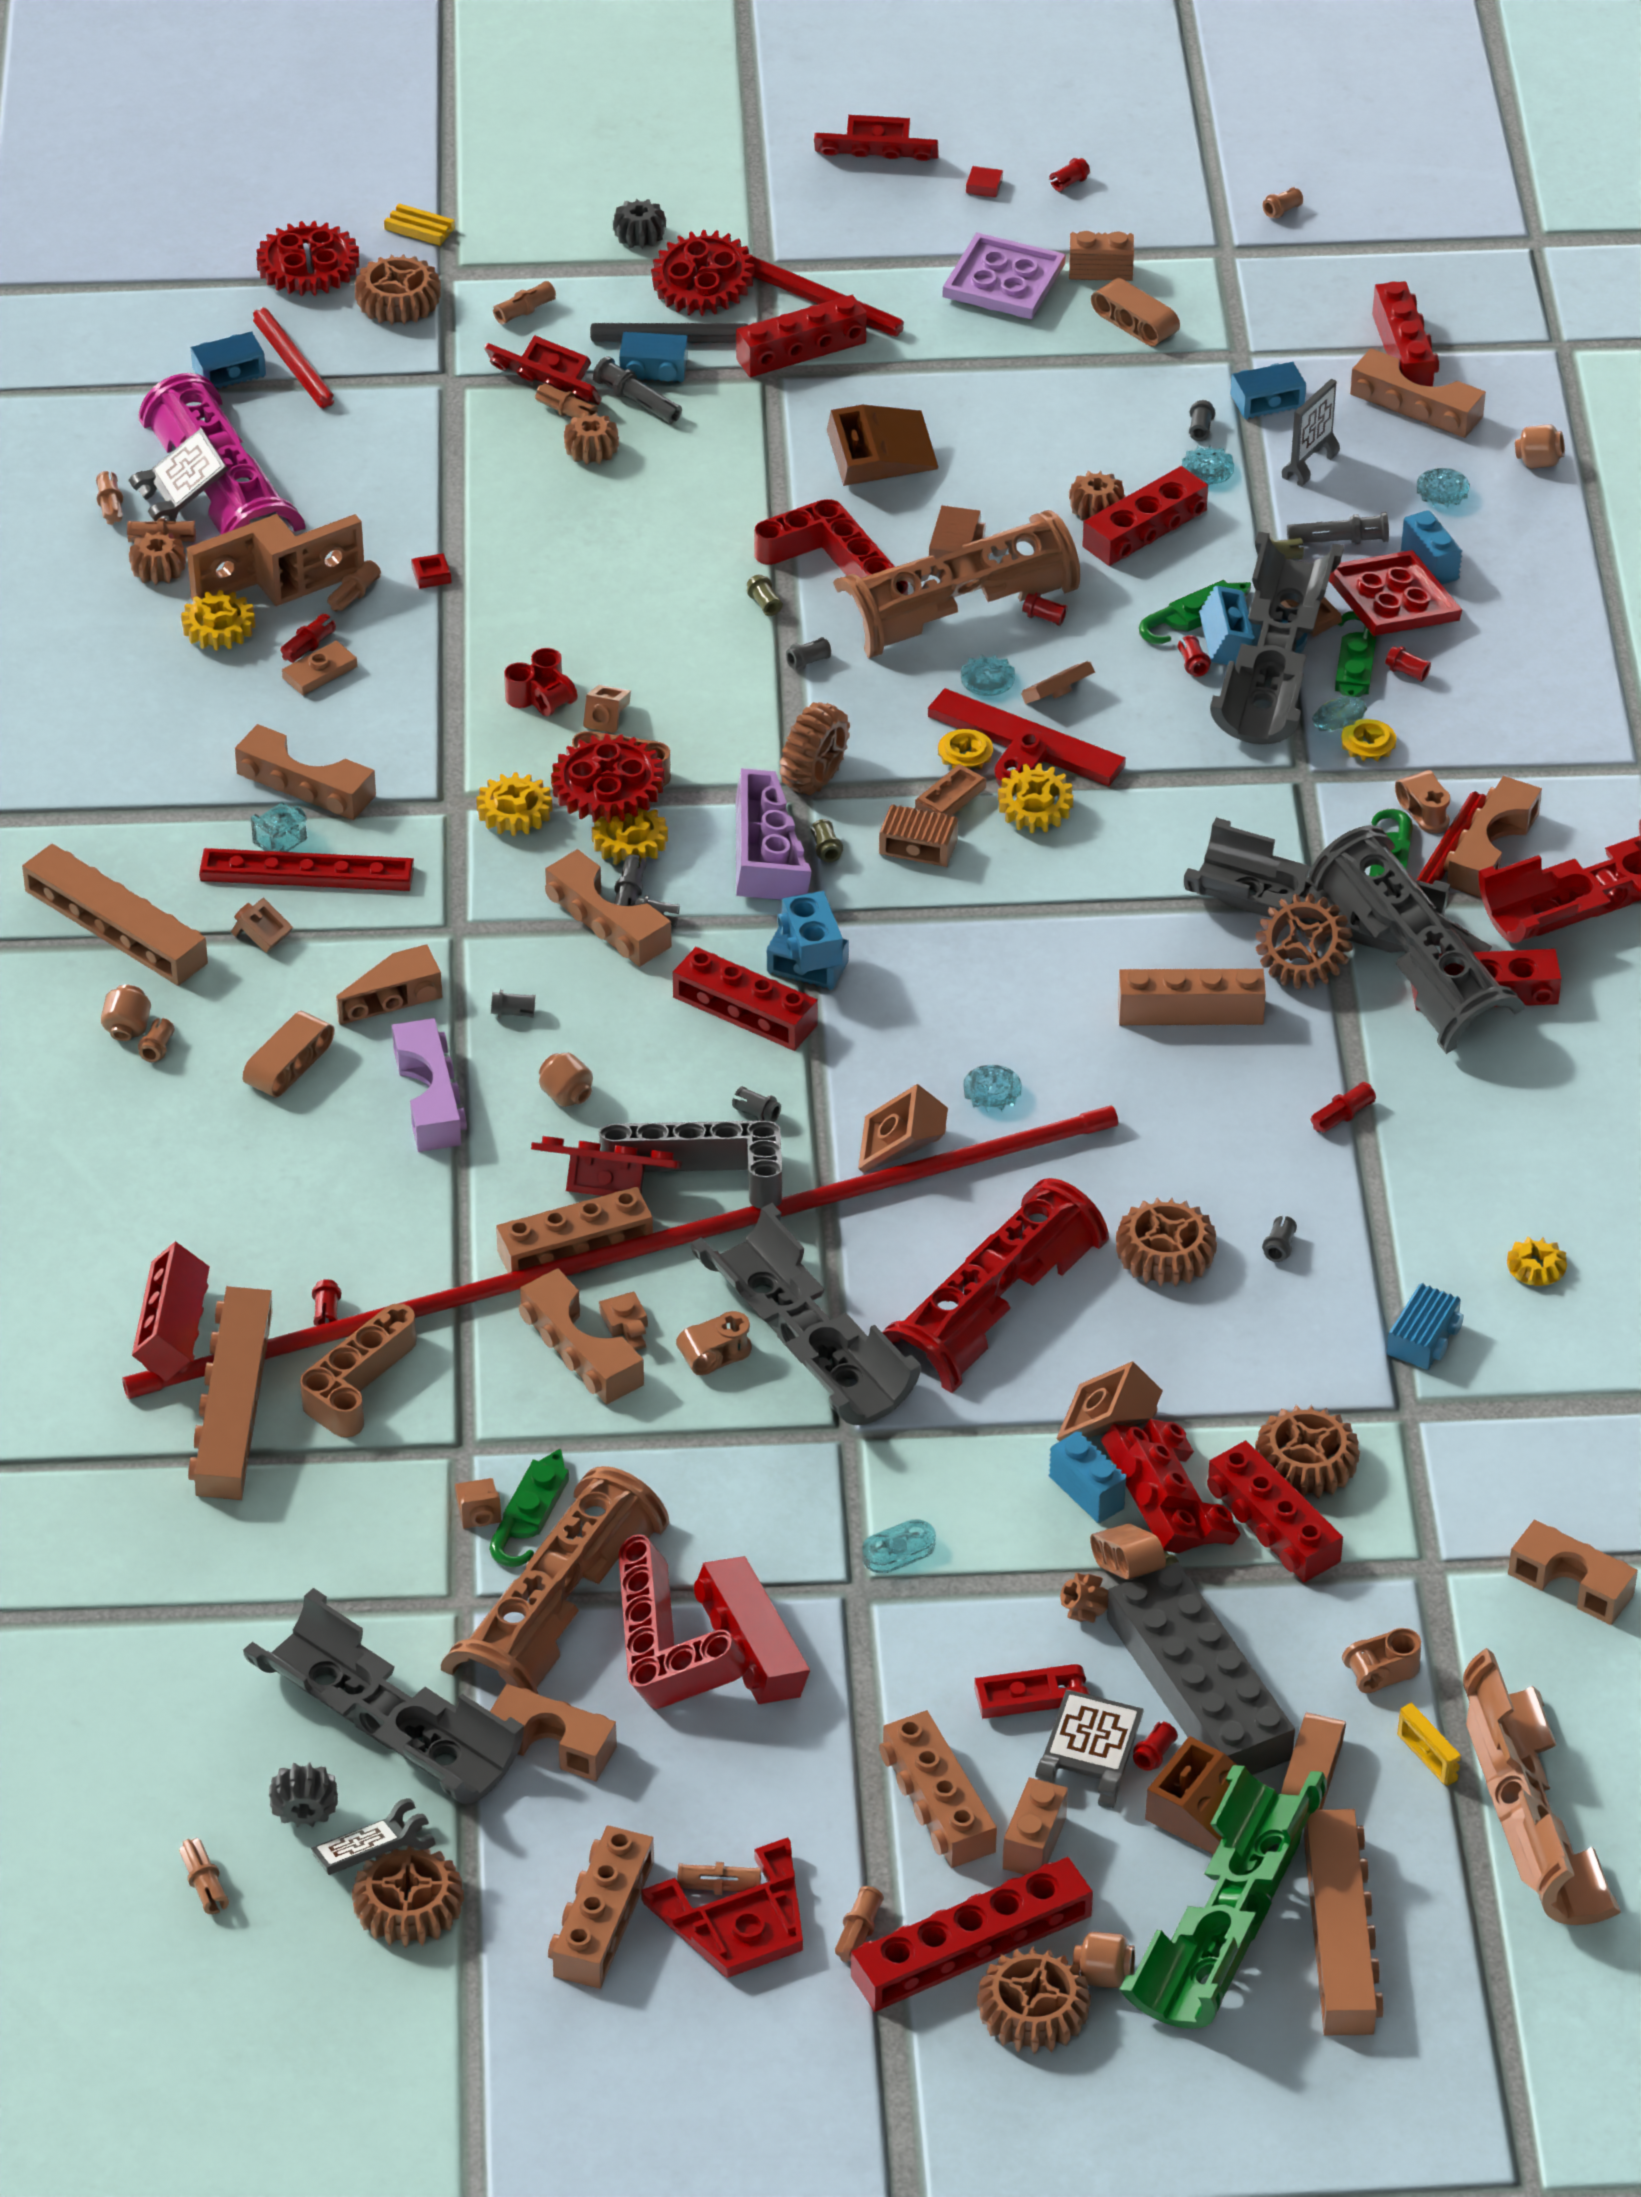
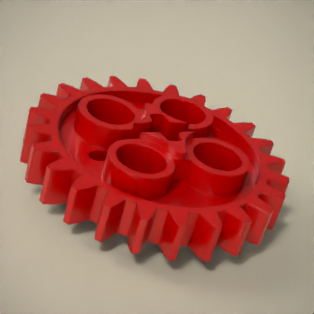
M300 221L299 227H294L289 223L285 231L276 228V235L267 234V241H260V248L256 250L257 271H260V278H266L267 285L275 284L277 291L287 288V294L289 295L295 290H299L300 296H303L306 291H311L312 295L316 296L317 290L320 289L325 293H329L330 286L340 289V281L349 283L350 276H356V268L360 267L359 246H356V239L350 238L348 231L340 233V226L329 229V223L327 222L321 227L317 226L316 221H313L310 226H306L303 221ZM303 243L308 244L313 273H308Z
M702 230L701 235L698 237L691 231L689 232V239L686 240L679 235L677 236L678 244L667 242L668 251L659 250V259H653L654 268L651 269L653 288L654 291H657L658 299H665L666 307L675 304L676 312L687 308L689 316L694 310H699L700 315L704 316L706 309H711L715 315L719 306L729 310L728 302L732 301L739 304V295L747 296V287L753 286L752 277H755L753 256L749 254L748 246L742 247L740 239L731 241V234L729 233L720 238L718 230L712 236H707L706 230Z
M606 733L603 740L599 741L592 735L591 743L588 744L579 739L577 749L567 746V755L558 754V763H553L551 785L553 796L558 798L559 806L567 805V813L571 814L579 811V819L581 820L589 814L592 815L594 823L600 817H605L606 822L611 823L613 816H618L623 822L627 813L638 817V808L650 810L649 802H658V793H663L665 775L662 759H657L656 750L648 751V743L637 746V739L635 737L625 742L623 734H620L616 740H611L610 735Z

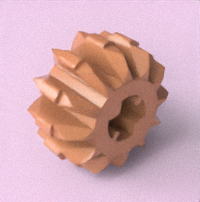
M597 412L592 416L583 413L581 418L572 417L571 423L565 425L564 444L567 455L573 456L574 462L585 461L586 465L590 462H596L600 465L602 459L611 460L612 454L616 453L619 447L616 423L611 422L609 416L599 417Z
M1087 471L1086 476H1076V480L1071 484V489L1069 490L1072 513L1079 515L1081 521L1090 518L1125 498L1122 481L1115 479L1114 474L1104 475L1102 471L1098 474Z
M159 530L157 534L151 535L146 532L144 538H135L134 545L130 547L129 562L131 563V570L134 576L140 577L142 583L153 581L156 586L158 582L164 581L169 584L171 578H180L181 571L185 569L186 553L184 552L181 539H175L173 533L162 535Z

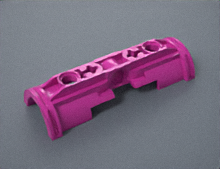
M181 373L162 380L148 392L140 406L139 421L144 428H152L167 453L172 451V444L177 448L202 428L229 470L204 490L211 501L208 516L220 534L250 524V519L273 512L285 517L295 532L306 529L304 520L294 505L279 496L256 460L251 458L240 443L244 442L221 409L220 405H223L221 396L210 380L195 373ZM191 402H199V403H201L200 405H197V406H188V405H186V404L191 403ZM240 478H248L250 481L238 482L236 480Z

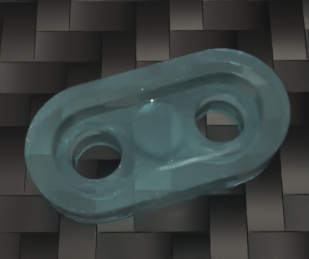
M914 1519L868 1537L862 1546L864 1566L875 1573H889L928 1557L935 1549V1529L926 1521Z

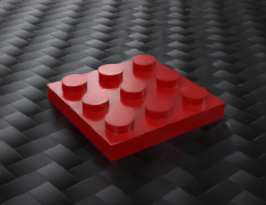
M1413 550L1340 562L1337 569L1329 577V582L1373 636L1460 621L1462 608Z

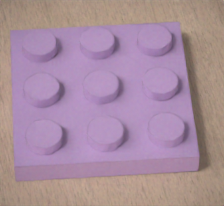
M976 232L945 282L942 297L984 307L989 310L1033 319L1065 266L1066 254Z

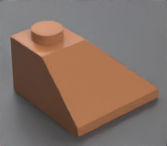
M916 1084L866 1115L858 1169L864 1173L918 1151L931 1142L938 1141L946 1131L948 1107L919 1084Z
M1133 1361L1079 1384L1056 1439L1061 1441L1075 1432H1082V1436L1087 1438L1106 1434L1113 1424L1132 1427L1139 1423L1145 1424L1157 1413V1404L1163 1390Z

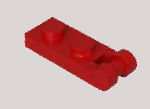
M1078 1664L974 1678V1690L982 1719L1060 1708L1066 1689L1090 1695L1089 1689L1084 1686L1086 1682L1084 1669ZM1064 1685L1066 1688H1058V1686Z

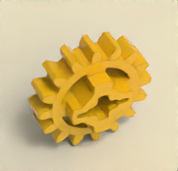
M219 590L217 595L212 596L207 591L203 599L194 596L193 604H185V612L181 613L183 635L189 636L191 644L200 641V648L202 649L212 645L213 649L218 651L220 645H225L228 649H231L232 642L243 644V636L251 637L252 628L256 626L253 605L247 604L246 597L236 599V592H232L227 596L224 595L223 590Z
M1040 763L1037 764L1035 770H1030L1029 766L1025 764L1023 765L1022 773L1013 769L1011 770L1010 779H1002V788L998 789L999 812L1005 813L1006 823L1015 820L1017 830L1022 829L1025 825L1029 826L1030 833H1034L1036 827H1041L1044 832H1048L1049 824L1052 823L1054 826L1060 827L1061 818L1068 819L1070 817V808H1073L1074 797L1072 795V784L1066 783V775L1064 773L1055 776V767L1053 766L1047 771H1043L1042 764ZM1017 792V799L1014 801L1013 796ZM1058 796V801L1056 804H1054L1055 797Z
M514 772L511 778L500 774V781L487 780L488 788L480 787L479 796L476 797L479 820L486 822L487 829L496 826L497 834H502L505 830H510L511 836H515L517 831L520 830L525 834H530L529 827L533 826L534 828L541 829L542 821H549L550 812L553 811L550 788H543V780L541 779L532 782V775L530 774L524 778H519L517 772Z
M638 808V817L627 813L623 822L618 816H613L611 823H607L605 817H602L592 827V842H594L595 852L601 851L602 859L604 860L613 857V864L615 865L619 864L621 860L624 861L628 855L640 856L639 862L642 858L646 861L648 856L657 859L658 851H665L666 842L668 841L665 817H658V810L656 809L647 812Z

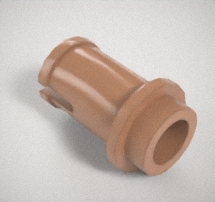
M1295 187L1278 195L1270 194L1263 201V211L1270 218L1282 217L1285 211L1303 204V195Z
M159 1018L153 1021L147 1036L143 1037L138 1044L139 1054L142 1059L147 1062H157L164 1058L167 1052L166 1044L175 1031L173 1023L165 1018H162L161 1023Z

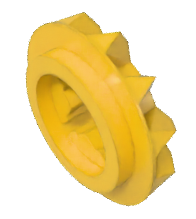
M1361 719L1353 721L1345 726L1341 733L1342 749L1349 751L1350 757L1360 756L1363 762L1367 758H1372L1378 762L1381 756L1389 757L1391 750L1396 747V734L1389 725L1378 720ZM1363 736H1365L1366 740H1368L1370 743L1374 744H1368L1367 741H1363Z
M971 729L954 730L944 735L938 743V756H941L942 763L944 765L951 764L953 769L958 764L968 769L971 767L982 769L984 763L991 762L993 744L985 734ZM971 747V752L967 751L965 754H960V752L963 753Z
M1527 1237L1524 1243L1515 1242L1512 1250L1508 1251L1507 1267L1510 1273L1523 1283L1534 1286L1549 1285L1557 1282L1564 1276L1567 1269L1566 1252L1559 1250L1557 1242L1548 1244L1544 1237L1540 1241H1533L1530 1237ZM1535 1255L1540 1260H1543V1267L1535 1259H1531V1256Z

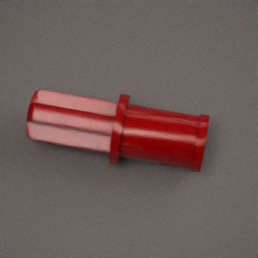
M321 614L308 626H302L297 629L296 635L281 646L280 651L283 654V660L294 663L308 651L316 650L319 647V642L336 630L334 620L323 626V623L330 616Z
M1361 1082L1344 1095H1335L1330 1104L1311 1116L1310 1121L1313 1124V1129L1316 1132L1321 1131L1325 1133L1344 1120L1346 1122L1351 1121L1356 1112L1375 1102L1376 1094L1372 1086L1367 1082Z

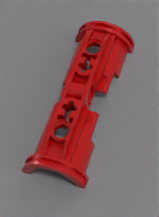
M1641 819L1639 820L1640 836L1605 847L1606 854L1610 860L1584 869L1574 858L1542 870V858L1537 855L1497 870L1493 866L1479 870L1478 880L1482 901L1498 933L1511 943H1519L1591 917L1607 914L1641 900Z
M1047 1178L1038 1181L1024 1195L1021 1202L1022 1207L995 1233L987 1237L965 1259V1262L904 1321L892 1322L882 1333L893 1345L903 1339L926 1352L927 1358L938 1372L941 1387L953 1393L962 1384V1374L988 1349L985 1333L1011 1309L1009 1303L1000 1296L1012 1284L1021 1279L1034 1286L1055 1265H1057L1058 1274L1063 1276L1092 1246L1100 1249L1109 1240L1108 1228L1102 1214L1096 1205L1078 1188L1059 1179ZM1033 1214H1042L1048 1219L1043 1222H1033L1028 1217ZM943 1301H952L958 1306L952 1310H944L938 1304Z

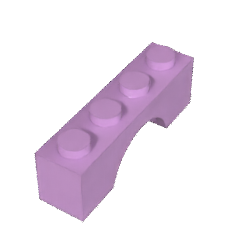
M435 1018L392 1024L393 1050L399 1075L416 1078L429 1086L422 1095L410 1100L412 1130L418 1152L461 1146V1130L467 1129L464 1108L457 1109L456 1104H460V1093L457 1082L451 1083L450 1079L454 1078L451 1057H444V1054L448 1053L445 1032H438Z

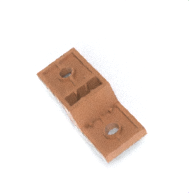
M275 514L187 547L191 599L193 601L194 596L203 599L207 591L212 596L217 595L219 590H223L224 595H229L232 592L258 584L273 604L279 606L342 582L346 575H352L364 563L362 521L354 514L295 536L281 518ZM330 552H332L331 557L328 558V559H325L326 556H327ZM225 562L223 568L217 570L218 566Z

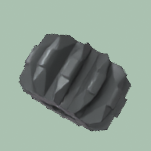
M636 198L635 202L624 201L623 206L616 207L613 231L615 236L618 237L619 243H628L629 248L640 246L643 249L644 245L655 246L656 241L663 240L666 217L664 211L660 208V204H651L650 199L643 202Z
M311 1762L306 1766H299L293 1763L291 1769L279 1768L278 1775L272 1777L269 1786L272 1814L280 1816L281 1823L294 1822L296 1827H299L301 1824H308L314 1827L316 1821L327 1822L329 1814L335 1812L338 1804L335 1776L327 1774L326 1767L313 1768Z

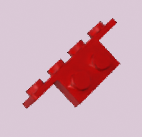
M848 114L847 134L814 133L815 151L828 156L842 153L852 154L856 157L877 155L887 159L912 157L919 161H928L930 159H938L939 143L937 139L909 138L910 118Z
M536 335L533 336L522 356L487 343L484 347L490 358V363L502 371L510 369L526 381L533 382L535 379L564 392L571 391L576 398L587 403L589 401L599 405L602 401L593 385L581 381L591 365L588 356Z
M542 1136V1143L532 1142L531 1150L570 1155L566 1191L605 1196L617 1191L638 1187L642 1194L645 1165L681 1169L682 1161L673 1160L674 1153L652 1150L651 1157L636 1155L637 1148L615 1145L614 1152L600 1151L601 1143L579 1141L578 1148L564 1146V1138Z

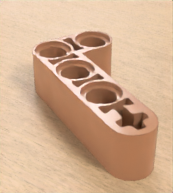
M405 1304L389 1305L307 1369L300 1379L303 1411L335 1435L352 1437L359 1434L364 1427L363 1400L360 1391L415 1347L417 1340L414 1311Z

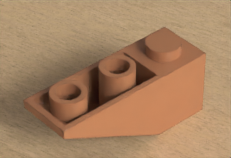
M425 944L392 953L336 996L339 1025L442 998L441 971L428 945Z

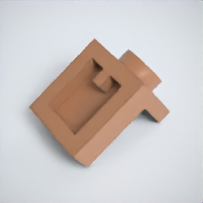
M603 685L596 686L586 695L583 726L589 729L615 733L618 730L620 712L630 704L631 691Z
M263 897L253 906L247 903L236 913L234 918L237 922L231 933L237 937L244 931L267 953L291 932L293 926Z
M493 1478L455 1484V1495L463 1529L501 1523L500 1496L496 1492Z

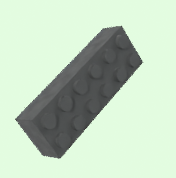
M1179 1562L1166 1566L1165 1569L1145 1574L1108 1589V1622L1187 1737L1191 1736L1225 1753L1238 1766H1245L1251 1775L1291 1760L1295 1737L1294 1726Z

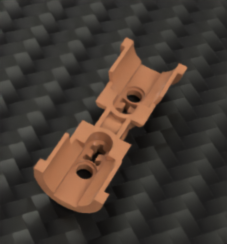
M1046 510L1031 515L1029 518L1030 523L961 545V550L943 555L939 559H935L931 555L862 578L855 574H849L835 579L833 584L837 592L846 591L849 595H852L864 619V651L868 659L881 655L885 646L921 635L924 623L957 613L958 605L954 597L978 589H982L987 602L1018 592V599L1021 602L1025 600L1028 593L1035 594L1038 592L1042 595L1062 588L1065 594L1077 590L1080 584L1079 558L1072 536L1063 520L1055 512ZM1022 541L1027 542L1033 547L1034 553L1028 556L1023 555L1017 550L1016 544ZM991 553H993L995 557L1005 555L1002 557L999 564L996 560H989V556ZM930 575L937 577L940 580V582L937 583L935 579L929 581L926 580L929 578ZM907 581L912 585L914 592L910 595L901 594L896 588V583Z
M606 1466L595 1467L589 1470L574 1490V1498L576 1500L527 1563L524 1572L511 1583L470 1638L454 1644L441 1662V1671L453 1675L462 1662H468L472 1659L499 1671V1676L507 1684L521 1689L526 1688L538 1694V1685L560 1657L556 1641L579 1612L576 1605L566 1599L580 1580L586 1578L600 1584L619 1559V1549L628 1538L640 1534L645 1535L649 1539L654 1532L661 1535L669 1525L667 1510L656 1493L640 1479L623 1470ZM598 1506L603 1508L605 1513L600 1516H589L585 1513V1510ZM580 1525L582 1526V1538L577 1536L581 1531ZM511 1612H518L525 1616L522 1621L517 1623H510L504 1620V1616Z
M1488 1648L1484 1649L1472 1659L1463 1675V1686L1469 1700L1466 1726L1520 1878L1538 1893L1544 1912L1551 1919L1559 1923L1586 1925L1616 1916L1621 1911L1616 1898L1610 1892L1595 1849L1591 1847L1583 1852L1574 1854L1563 1822L1552 1813L1545 1790H1550V1786L1538 1753L1556 1746V1742L1543 1710L1544 1702L1540 1691L1531 1686L1523 1691L1508 1694L1494 1653Z

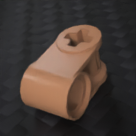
M1426 770L1395 782V793L1403 809L1407 810L1420 829L1432 834L1442 833L1447 830L1450 818L1446 813V809L1450 804V794L1438 782L1431 770Z
M726 1312L719 1317L684 1329L677 1337L676 1345L693 1373L696 1375H706L723 1366L742 1361L750 1355L752 1344L747 1337L750 1322L748 1317L741 1312ZM727 1323H730V1329H727Z
M1397 1628L1391 1632L1351 1644L1343 1652L1342 1661L1346 1667L1351 1668L1354 1672L1359 1691L1362 1693H1373L1383 1687L1404 1680H1410L1419 1673L1421 1639L1411 1629Z

